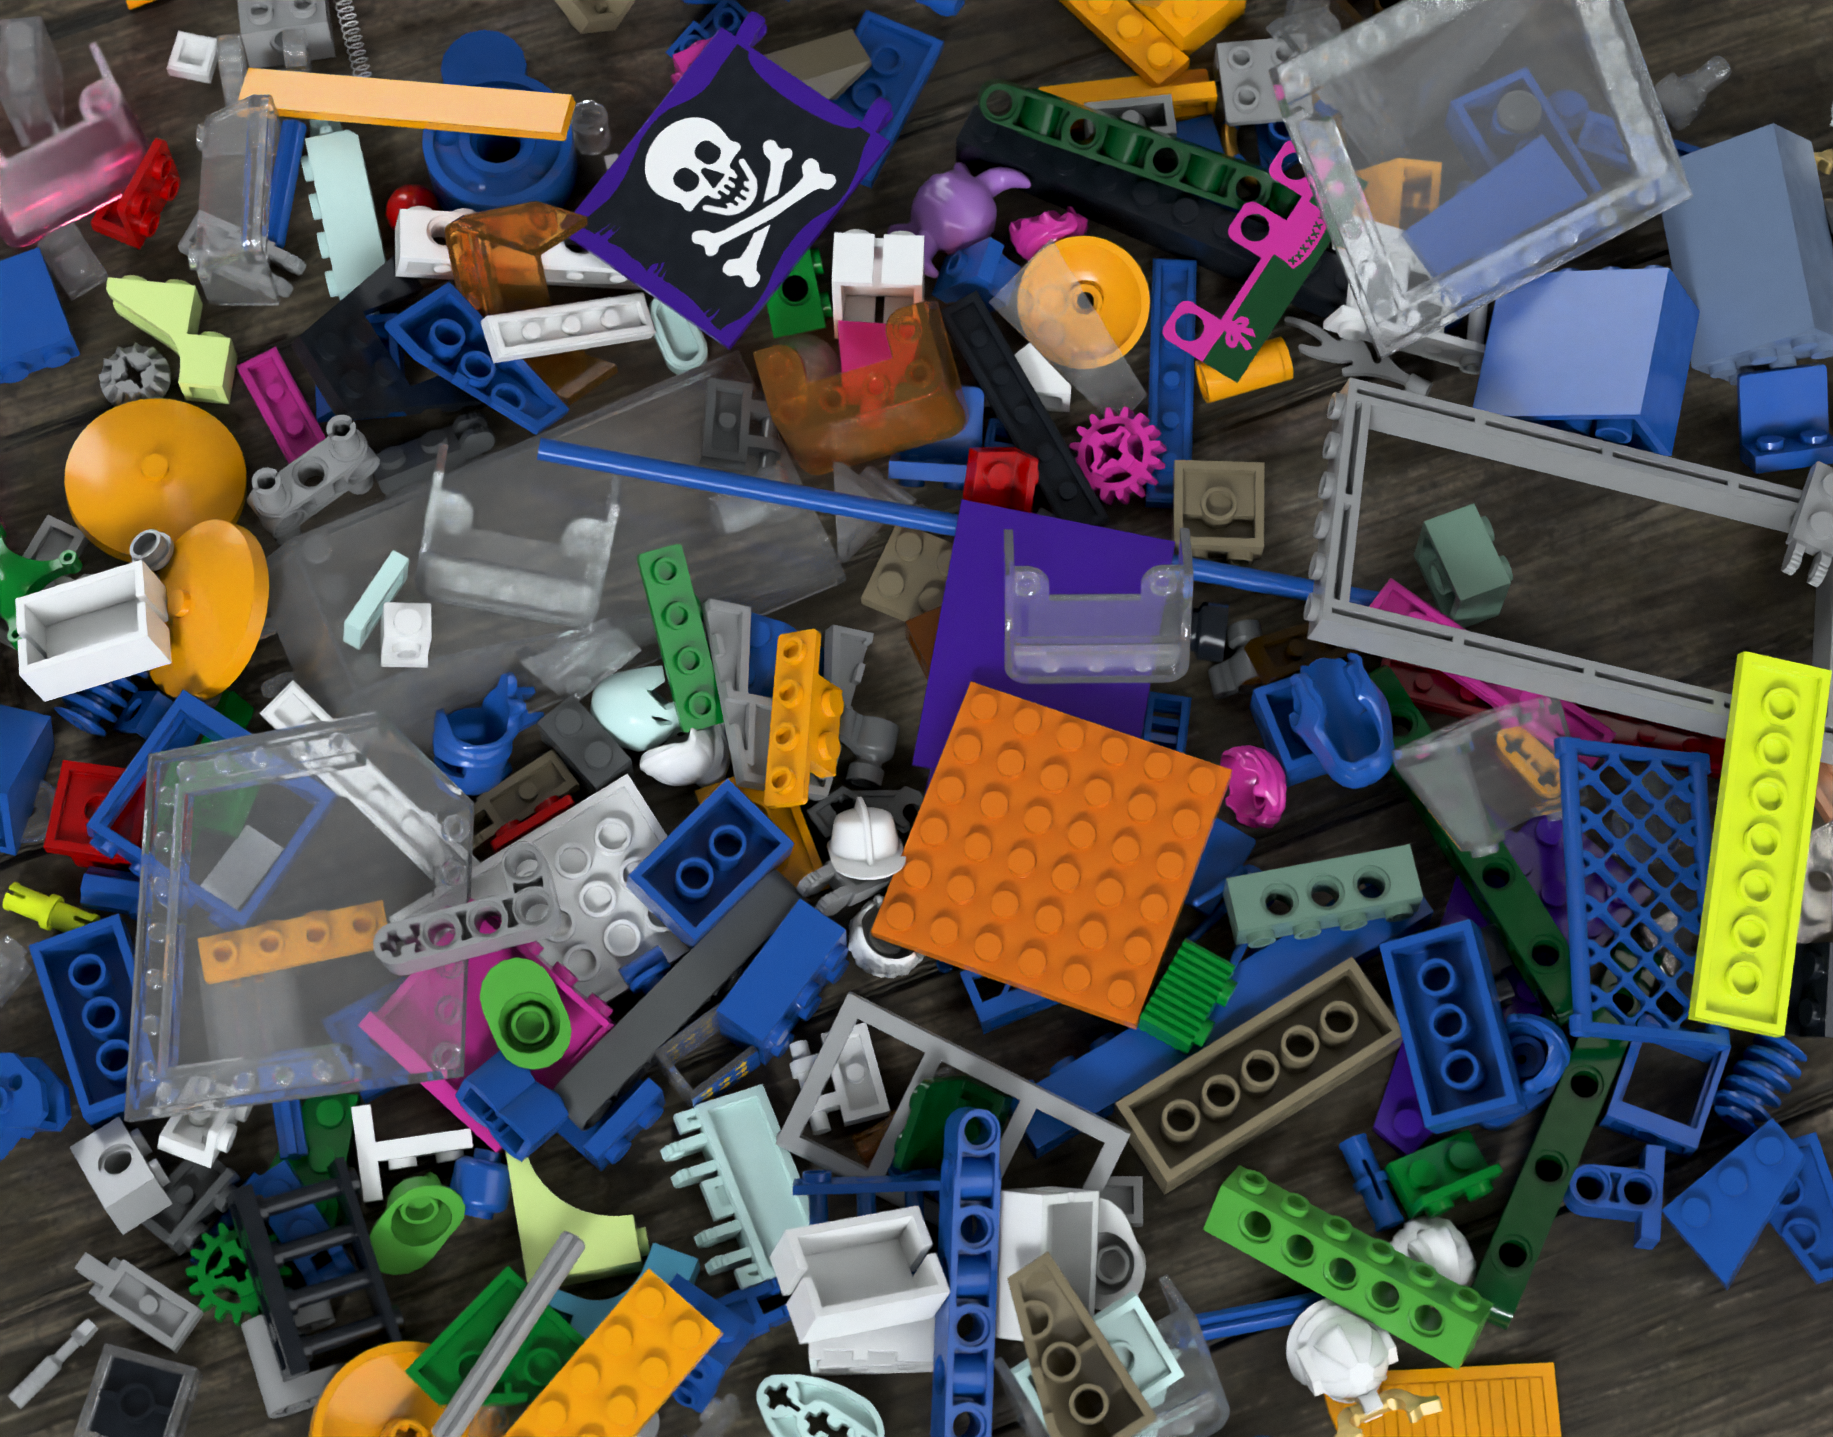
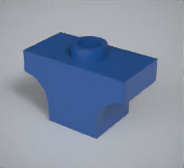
M989 237L944 258L932 295L948 303L956 302L977 290L988 311L993 312L1009 304L1021 266L1007 259L1002 254L1004 245Z

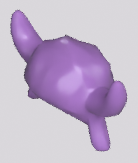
M958 162L954 165V170L942 174H934L919 187L912 202L910 223L891 225L887 234L894 231H908L914 235L924 236V275L937 278L938 271L932 263L935 254L938 251L953 254L958 250L987 239L995 229L997 207L993 198L1000 192L1011 188H1030L1031 182L1022 172L1007 167L990 168L974 177L970 174L964 163Z

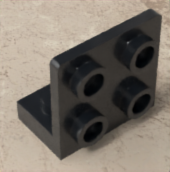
M1796 942L1784 1036L1833 1038V942ZM1730 1028L1732 1031L1747 1032V1031H1742V1030H1737V1029H1732V1028Z

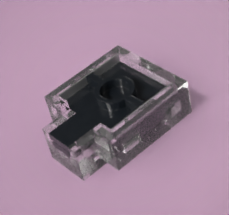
M105 1343L73 1437H183L203 1374L196 1367Z

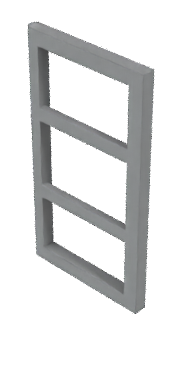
M850 991L782 1130L776 1135V1145L825 1170H830L831 1173L839 1177L886 1175L896 1155L894 1152L895 1141L900 1132L905 1129L911 1111L909 1108L911 1094L924 1079L934 1077L941 1061L1020 1100L1000 1140L999 1163L1001 1179L1036 1109L1105 1143L1082 1188L1084 1190L1099 1191V1197L1131 1132ZM858 1019L925 1052L869 1168L802 1135ZM904 1192L875 1193V1195L898 1207L905 1208ZM924 1197V1220L939 1226V1204ZM972 1215L974 1235L977 1229V1223L974 1216Z

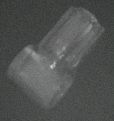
M782 465L768 467L753 476L793 484L785 467ZM725 494L711 497L707 502L710 521L716 532H719L723 537L765 521L771 525L780 524L790 520L802 511L801 508Z

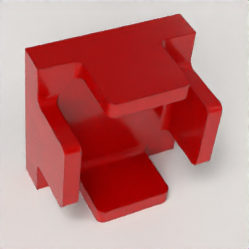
M69 760L62 761L43 846L47 853L70 856L76 866L86 868L93 866L122 871L123 863L132 864L117 853L112 859L97 851L90 845V841L93 838L88 836L86 824L126 768ZM154 772L149 773L110 828L147 853L150 852L158 816V809L153 802V793L157 779Z

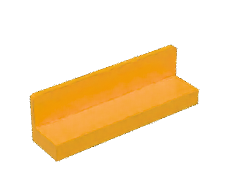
M1205 68L1186 70L1168 86L1152 88L1140 76L1038 88V90L1082 105L1087 102L1171 94L1175 121L1190 120L1212 114V117H1214L1217 102L1215 81H1209L1208 71ZM1083 118L1076 120L1072 124L1070 133L1083 132Z

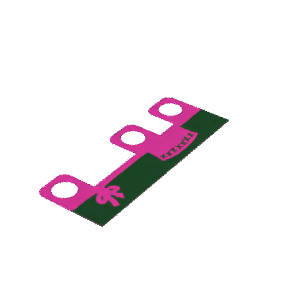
M1295 140L1287 141L1282 146L1269 167V174L1273 179L1302 196L1288 219H1283L1257 202H1248L1241 208L1228 229L1229 237L1233 241L1258 255L1261 259L1222 319L1220 320L1190 301H1183L1177 305L1162 331L1166 340L1236 383L1239 382L1368 185V183ZM1301 153L1308 158L1310 170L1304 178L1293 180L1284 175L1281 164L1288 154ZM1259 214L1267 219L1270 229L1268 235L1263 240L1250 241L1243 236L1241 223L1248 215ZM1184 314H1195L1203 321L1204 331L1194 341L1181 339L1175 331L1177 319Z

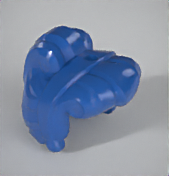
M1521 1013L1507 1015L1505 1025L1523 1093L1537 1094L1547 1087L1553 1086L1562 1076L1570 1062V1045L1563 1030L1548 1019L1536 1015ZM1520 1056H1526L1524 1064L1519 1063Z

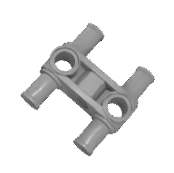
M343 414L332 417L326 426L328 437L279 472L273 468L266 467L257 470L253 475V490L247 498V503L259 517L263 528L272 533L273 538L277 539L276 542L279 545L291 546L295 544L301 536L300 525L348 490L358 495L364 494L372 488V474L378 468L380 459L369 447L364 434L356 429L355 422H351L352 418ZM312 476L324 477L320 484L308 487L304 485V482Z

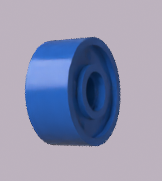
M486 72L468 77L455 84L553 93L541 82L513 72ZM571 122L565 141L423 129V153L432 189L439 204L445 211L452 212L456 209L466 208L474 210L476 213L484 214L513 211L521 216L540 217L545 214H557L573 191L578 164ZM502 157L512 158L502 163H491L492 161Z

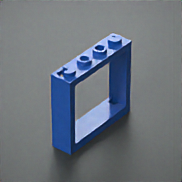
M183 689L88 821L86 828L88 836L93 838L90 841V845L97 851L112 859L116 853L122 856L125 860L132 863L129 870L137 877L149 884H153L155 879L171 889L168 895L173 900L188 909H192L194 905L200 907L210 914L207 920L213 926L224 933H231L234 930L250 929L339 801V790ZM185 723L314 806L241 912H238L110 829Z

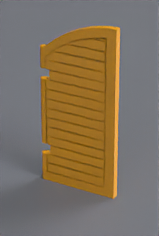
M1554 1362L1460 1367L1458 1370L1450 1367L1387 1371V1379L1381 1383L1376 1391L1378 1394L1385 1390L1403 1389L1417 1396H1440L1443 1410L1424 1415L1415 1423L1409 1422L1405 1410H1390L1383 1413L1382 1416L1366 1423L1362 1422L1356 1427L1362 1429L1364 1437H1562ZM1323 1393L1328 1413L1336 1431H1338L1337 1417L1339 1413L1346 1407L1356 1403L1347 1404L1335 1401Z

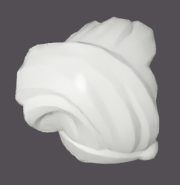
M1424 1215L1413 1218L1404 1223L1403 1229H1400L1389 1243L1396 1251L1417 1262L1432 1266L1440 1275L1461 1286L1471 1287L1475 1281L1476 1261L1473 1258L1469 1243L1449 1219H1444L1440 1216L1429 1219L1428 1216Z

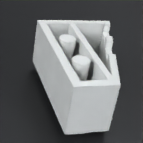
M935 1316L931 1319L809 1342L811 1376L933 1372Z

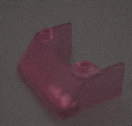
M96 42L88 45L104 78L90 84L80 95L79 108L85 120L6 159L3 151L0 149V237L9 246L25 247L121 198L151 146L118 77Z

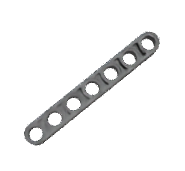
M775 869L763 877L554 1087L553 1090L562 1098L564 1106L569 1113L568 1118L584 1132L593 1127L661 1059L656 1060L655 1052L708 1012L737 983L797 901L801 898L809 905L811 901L807 897H802L796 887L778 870Z

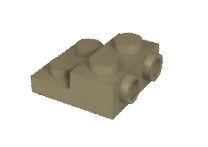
M1174 460L1171 541H1175L1173 554L1208 560V558H1226V564L1242 567L1252 565L1253 559H1261L1264 550V462Z

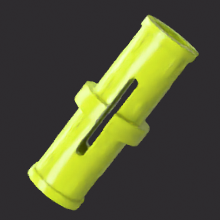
M16 881L9 886V890L13 891L14 894L11 895L6 892L2 906L4 910L12 911L35 920L40 928L51 931L54 928L65 933L100 920V916L95 913L92 914L64 903L65 901L62 896L57 894L47 896L22 886Z

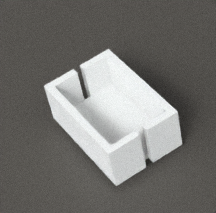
M851 229L845 233L834 232L832 264L834 339H838V320L875 323L876 296L885 297L883 323L922 326L923 337L924 236L914 235L908 231H894L890 234H884V238H875V234H870L861 229Z
M143 560L15 599L17 633L22 638L18 640L19 675L44 702L172 663L169 628L164 623L169 621L166 587Z
M1055 1186L1001 1190L996 1338L1023 1341L1007 1278L1047 1251L1066 1277L1090 1316H1094L1099 1191Z
M919 1206L784 1231L770 1255V1260L783 1296L792 1294L786 1306L800 1344L931 1319L935 1316L949 1295L950 1289L937 1254H927L933 1243Z

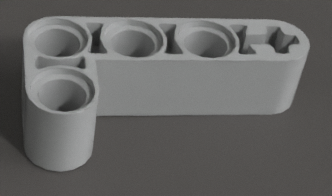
M526 841L517 842L505 851L502 858V869L508 890L506 893L403 919L381 927L373 940V949L376 956L391 973L409 975L552 936L560 927L562 921L561 910L552 871L541 849L535 844ZM525 860H535L538 862V866L533 874L527 877L516 875L517 867L521 862ZM536 904L548 905L547 914L543 919L535 922L526 920V914L532 906ZM490 916L502 917V923L497 931L491 934L480 932L481 924L486 918ZM445 928L455 929L454 939L445 946L434 945L435 936L440 930ZM418 936H420L423 945L426 947L424 951H421L418 947L421 946L417 938ZM403 941L405 945L401 947L402 955L394 957L392 953L396 951V943Z

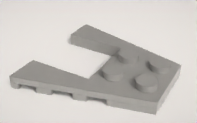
M709 598L702 604V612L736 786L765 791L773 698L748 693L751 607ZM832 625L825 630L824 678L843 690L844 708L853 710L851 702L856 685L861 683L866 665L863 664L867 646L873 641L874 633ZM810 772L808 800L820 802L828 797L834 776L819 778Z

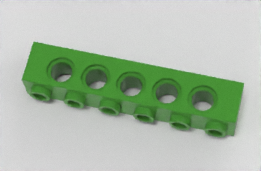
M1240 1165L1221 1185L1203 1228L1206 1232L1457 1370L1473 1350L1494 1303L1481 1297L1476 1290L1451 1281L1440 1275L1432 1266L1407 1257L1396 1251L1388 1242L1374 1239L1352 1227L1346 1219L1328 1214L1310 1204L1302 1195L1288 1192L1268 1181L1263 1174L1255 1170H1248ZM1260 1212L1266 1215L1269 1220L1265 1219ZM1302 1235L1308 1238L1311 1243L1307 1242ZM1344 1259L1349 1260L1353 1266L1349 1265ZM1387 1282L1391 1283L1397 1290L1391 1288ZM1430 1306H1433L1434 1308H1436V1309L1439 1311V1313H1436L1435 1311H1433V1310L1430 1308Z

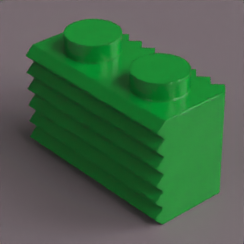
M1186 938L1142 1012L1138 1028L1186 1055L1189 1054L1194 1043L1203 1047L1216 1023L1209 1019L1217 1004L1224 1008L1226 1007L1238 985V982L1232 979L1236 965Z

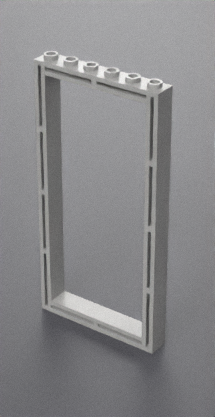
M1351 377L1340 393L1334 392L1332 394L1327 411V418L1333 420L1332 432L1330 431L1326 436L1322 453L1323 458L1328 459V467L1321 477L1318 488V498L1324 499L1323 509L1318 513L1313 529V537L1319 539L1318 552L1313 554L1308 571V577L1314 580L1313 593L1311 592L1307 597L1303 614L1304 620L1309 621L1307 639L1726 739L1731 694L1349 602L1368 430L1383 432L1786 533L1790 531L1803 490ZM1833 557L1824 580L1819 587H1816L1812 666L1832 670L1820 762L1833 765Z

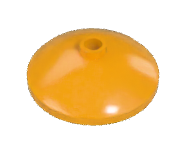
M1082 235L1064 238L1043 249L1025 270L1017 296L1019 320L1028 340L1038 352L1049 360L1074 369L1102 367L1124 356L1141 337L1150 312L1148 283L1137 261L1116 243L1095 236ZM1088 292L1094 297V304L1091 308L1080 306L1078 297L1081 293Z

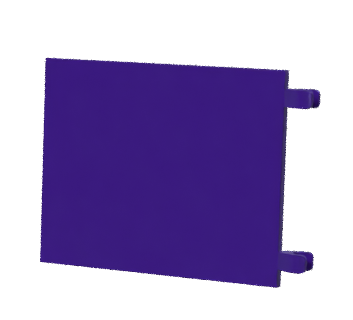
M961 500L912 766L930 769L925 794L970 682L1141 739L1175 541Z

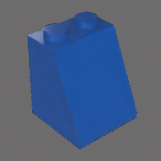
M1 704L0 852L16 856L23 841L55 745L51 716Z

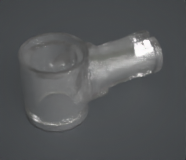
M1715 55L1692 74L1685 73L1678 77L1674 72L1670 73L1652 89L1646 101L1677 131L1682 130L1702 111L1707 94L1729 78L1731 68L1725 59Z

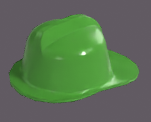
M511 958L502 960L492 967L482 981L479 997L482 1011L498 1048L508 1061L519 1068L536 1070L549 1067L558 1061L569 1047L572 1032L569 1016L553 980L545 968L529 959Z
M428 1172L425 1176H414L398 1183L389 1194L387 1209L369 1233L381 1272L400 1275L422 1268L435 1256L464 1219L465 1205L461 1195L452 1188L443 1186L436 1174Z

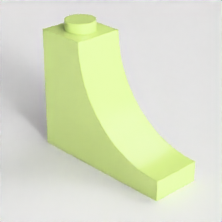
M506 1152L527 1283L530 1282L564 1231L579 1237L584 1242L585 1249L560 1287L643 1270L642 1257L649 1255V1241L646 1227L637 1228L633 1214L605 1216L575 1208L554 1195L542 1183L530 1164L529 1156L521 1162Z

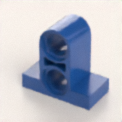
M1646 1144L1639 1154L1638 1169L1598 1164H1584L1574 1171L1563 1197L1564 1203L1570 1211L1580 1216L1635 1222L1633 1248L1653 1250L1660 1241L1666 1146ZM1579 1181L1591 1182L1596 1186L1599 1197L1594 1200L1583 1198L1577 1191L1576 1183ZM1635 1186L1641 1189L1646 1196V1204L1635 1205L1630 1203L1624 1195V1188Z

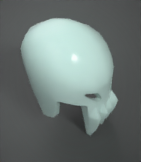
M647 666L617 672L602 679L592 693L591 715L621 748L637 752L654 749L679 732H682L674 702L666 701L655 691L656 687L665 682L663 666Z

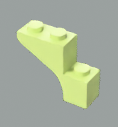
M126 275L122 279L108 277L106 289L110 298L113 299V306L116 312L172 349L180 357L178 383L185 400L229 404L238 356L231 338L212 331L202 332L201 335H197L203 304L196 286L178 279H170L163 283L147 281L135 275Z

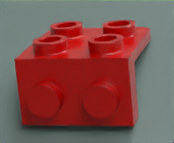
M156 137L145 156L130 152L90 222L94 231L139 250L146 238H150L155 234L160 223V213L167 201H172L176 197L181 184L178 170L165 140Z

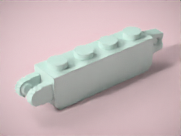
M310 119V137L305 138L308 155L301 156V163L306 182L314 181L316 193L308 195L314 220L322 219L324 232L317 233V239L322 259L329 257L331 259L333 270L325 272L330 297L339 296L341 301L387 260L358 135L348 129L343 130L339 121ZM377 311V312L372 313V314H370V315L380 314V312Z

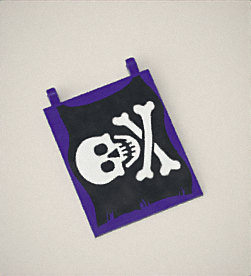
M754 11L750 12L744 19L736 36L723 27L717 31L560 229L561 233L729 350H731L890 146V141L881 136L879 132L893 118L891 103L879 97L872 103L861 122L753 49L752 47L762 40L767 33L765 18Z

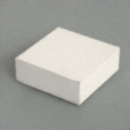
M178 31L167 65L169 75L211 84L222 49L220 39Z

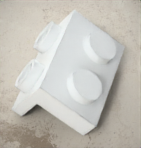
M242 1073L235 1087L230 1088L195 1075L162 1130L157 1149L211 1168L220 1151L228 1153L237 1132V1121L245 1122L251 1112L255 1099L254 1095L248 1094L252 1076Z

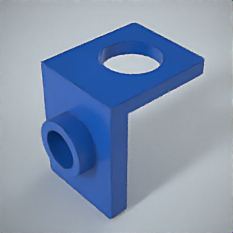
M138 691L133 693L128 701V706L124 708L113 730L118 733H137L147 740L174 702L159 691ZM141 704L136 715L130 720L135 709ZM185 723L165 753L175 760L183 762L200 732Z

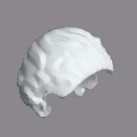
M878 894L862 907L861 911L850 920L849 951L852 952L856 965L868 974L881 978H895L899 975H907L918 963L922 962L925 955L872 937L871 929L884 899L883 896Z

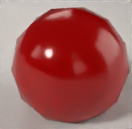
M408 184L393 192L387 202L386 218L394 232L400 209L426 206L433 211H441L439 202L431 190L423 185Z

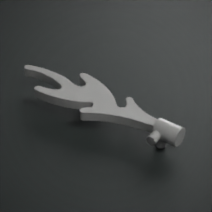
M1294 317L1285 318V325L1304 330L1322 343L1319 347L1299 344L1300 353L1326 362L1352 363L1351 366L1342 369L1344 377H1377L1405 385L1404 391L1428 396L1433 386L1432 382L1414 373L1409 375L1402 371L1392 362L1386 350L1380 351L1381 362L1374 363L1371 353L1363 340H1336L1322 328L1310 322Z

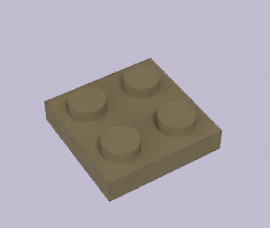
M895 526L863 592L861 604L904 622L941 606L953 543L921 530Z

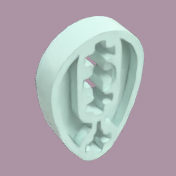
M801 1374L772 1375L760 1383L756 1392L757 1405L767 1429L773 1437H829L822 1431H819L815 1436L809 1434L810 1424L806 1419L810 1415L818 1418L821 1413L828 1415L827 1425L832 1430L838 1431L842 1426L847 1427V1437H885L882 1419L873 1404L856 1392L834 1382ZM782 1386L787 1388V1399L799 1411L794 1410L790 1406L785 1407L780 1404L775 1410L769 1408L770 1398L766 1394L767 1391L771 1389L777 1392Z

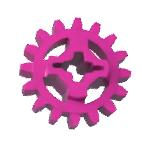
M1107 407L1105 409V418L1102 420L1091 414L1089 418L1092 426L1089 429L1078 426L1076 430L1082 436L1081 442L1070 443L1069 448L1078 454L1075 460L1096 496L1100 495V500L1108 505L1112 504L1115 495L1124 505L1129 504L1130 493L1135 492L1141 498L1145 497L1143 485L1148 482L1156 486L1158 480L1152 473L1154 469H1165L1166 466L1165 463L1157 458L1158 454L1167 451L1166 446L1161 441H1156L1161 435L1160 430L1155 425H1149L1150 419L1141 412L1134 417V412L1128 407H1123L1119 416L1111 407ZM1143 447V458L1141 461L1140 450ZM1116 451L1122 453L1118 461L1112 458ZM1092 453H1094L1093 463H1091Z

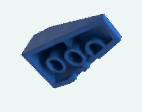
M450 281L385 323L384 328L415 361L535 435L565 416L569 411V408L523 359L493 363L481 325V321L484 318Z

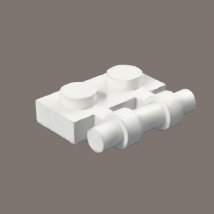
M865 1022L854 1026L831 1073L835 1092L821 1094L810 1116L809 1122L813 1135L824 1134L831 1130L827 1116L831 1111L840 1109L845 1127L890 1115L889 1104L867 1024ZM829 1032L821 1034L822 1044H824ZM807 1040L796 1041L789 1045L793 1061L789 1064L794 1079H798L801 1089L818 1054L811 1055Z

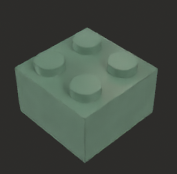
M1474 503L1424 521L1414 552L1416 562L1438 610L1463 628L1498 616L1513 580L1512 570L1507 558L1504 555L1498 556L1492 543L1495 537L1489 519L1486 516L1480 517Z

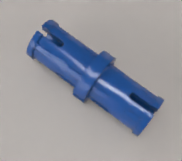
M1362 1133L1344 1140L1338 1147L1342 1151L1354 1177L1353 1189L1356 1195H1362L1376 1226L1375 1229L1379 1233L1403 1223L1404 1217L1400 1214L1387 1185L1390 1180L1386 1170L1381 1171L1367 1140L1368 1137L1366 1133Z

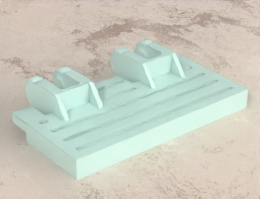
M761 1084L697 1104L692 1109L674 1114L673 1119L680 1135L698 1129L701 1134L670 1143L660 1150L665 1162L675 1161L702 1151L706 1160L705 1163L681 1169L670 1178L676 1189L701 1182L700 1188L714 1222L734 1216L735 1220L704 1230L694 1236V1239L699 1248L711 1247L733 1238L737 1239L740 1247L739 1250L713 1257L704 1265L710 1276L735 1269L734 1275L741 1290L775 1278L776 1274L770 1260V1255L784 1231L809 1226L808 1196L793 1195L792 1185L794 1179L800 1178L790 1151L775 1144L776 1135L781 1131L764 1086Z

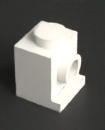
M384 602L380 623L381 667L427 668L431 643V603Z

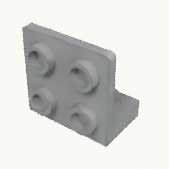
M1303 36L1216 44L1213 71L1215 81L1221 82L1226 125L1239 126L1312 118L1313 107Z

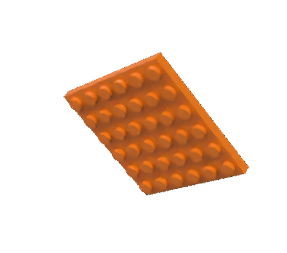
M970 682L901 854L902 857H906L905 866L898 873L893 874L871 929V935L874 938L1136 1030L1232 778V770Z

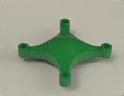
M0 523V617L7 622L9 626L7 638L18 651V640L22 638L17 633L15 599L39 592L50 582L61 576L78 573L82 569L83 563L76 552L70 549L63 551L59 558L48 561L33 560L19 556L8 549L6 544L7 532Z

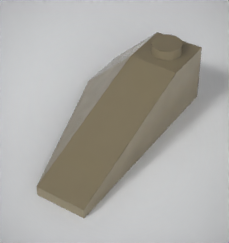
M852 29L764 55L829 100L837 99L872 66L869 56Z
M1048 1251L1007 1278L1047 1432L1051 1437H1134L1158 1421L1150 1405Z

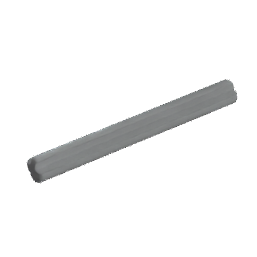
M567 1231L561 1233L432 1428L434 1437L462 1436L584 1251L585 1244L579 1237Z

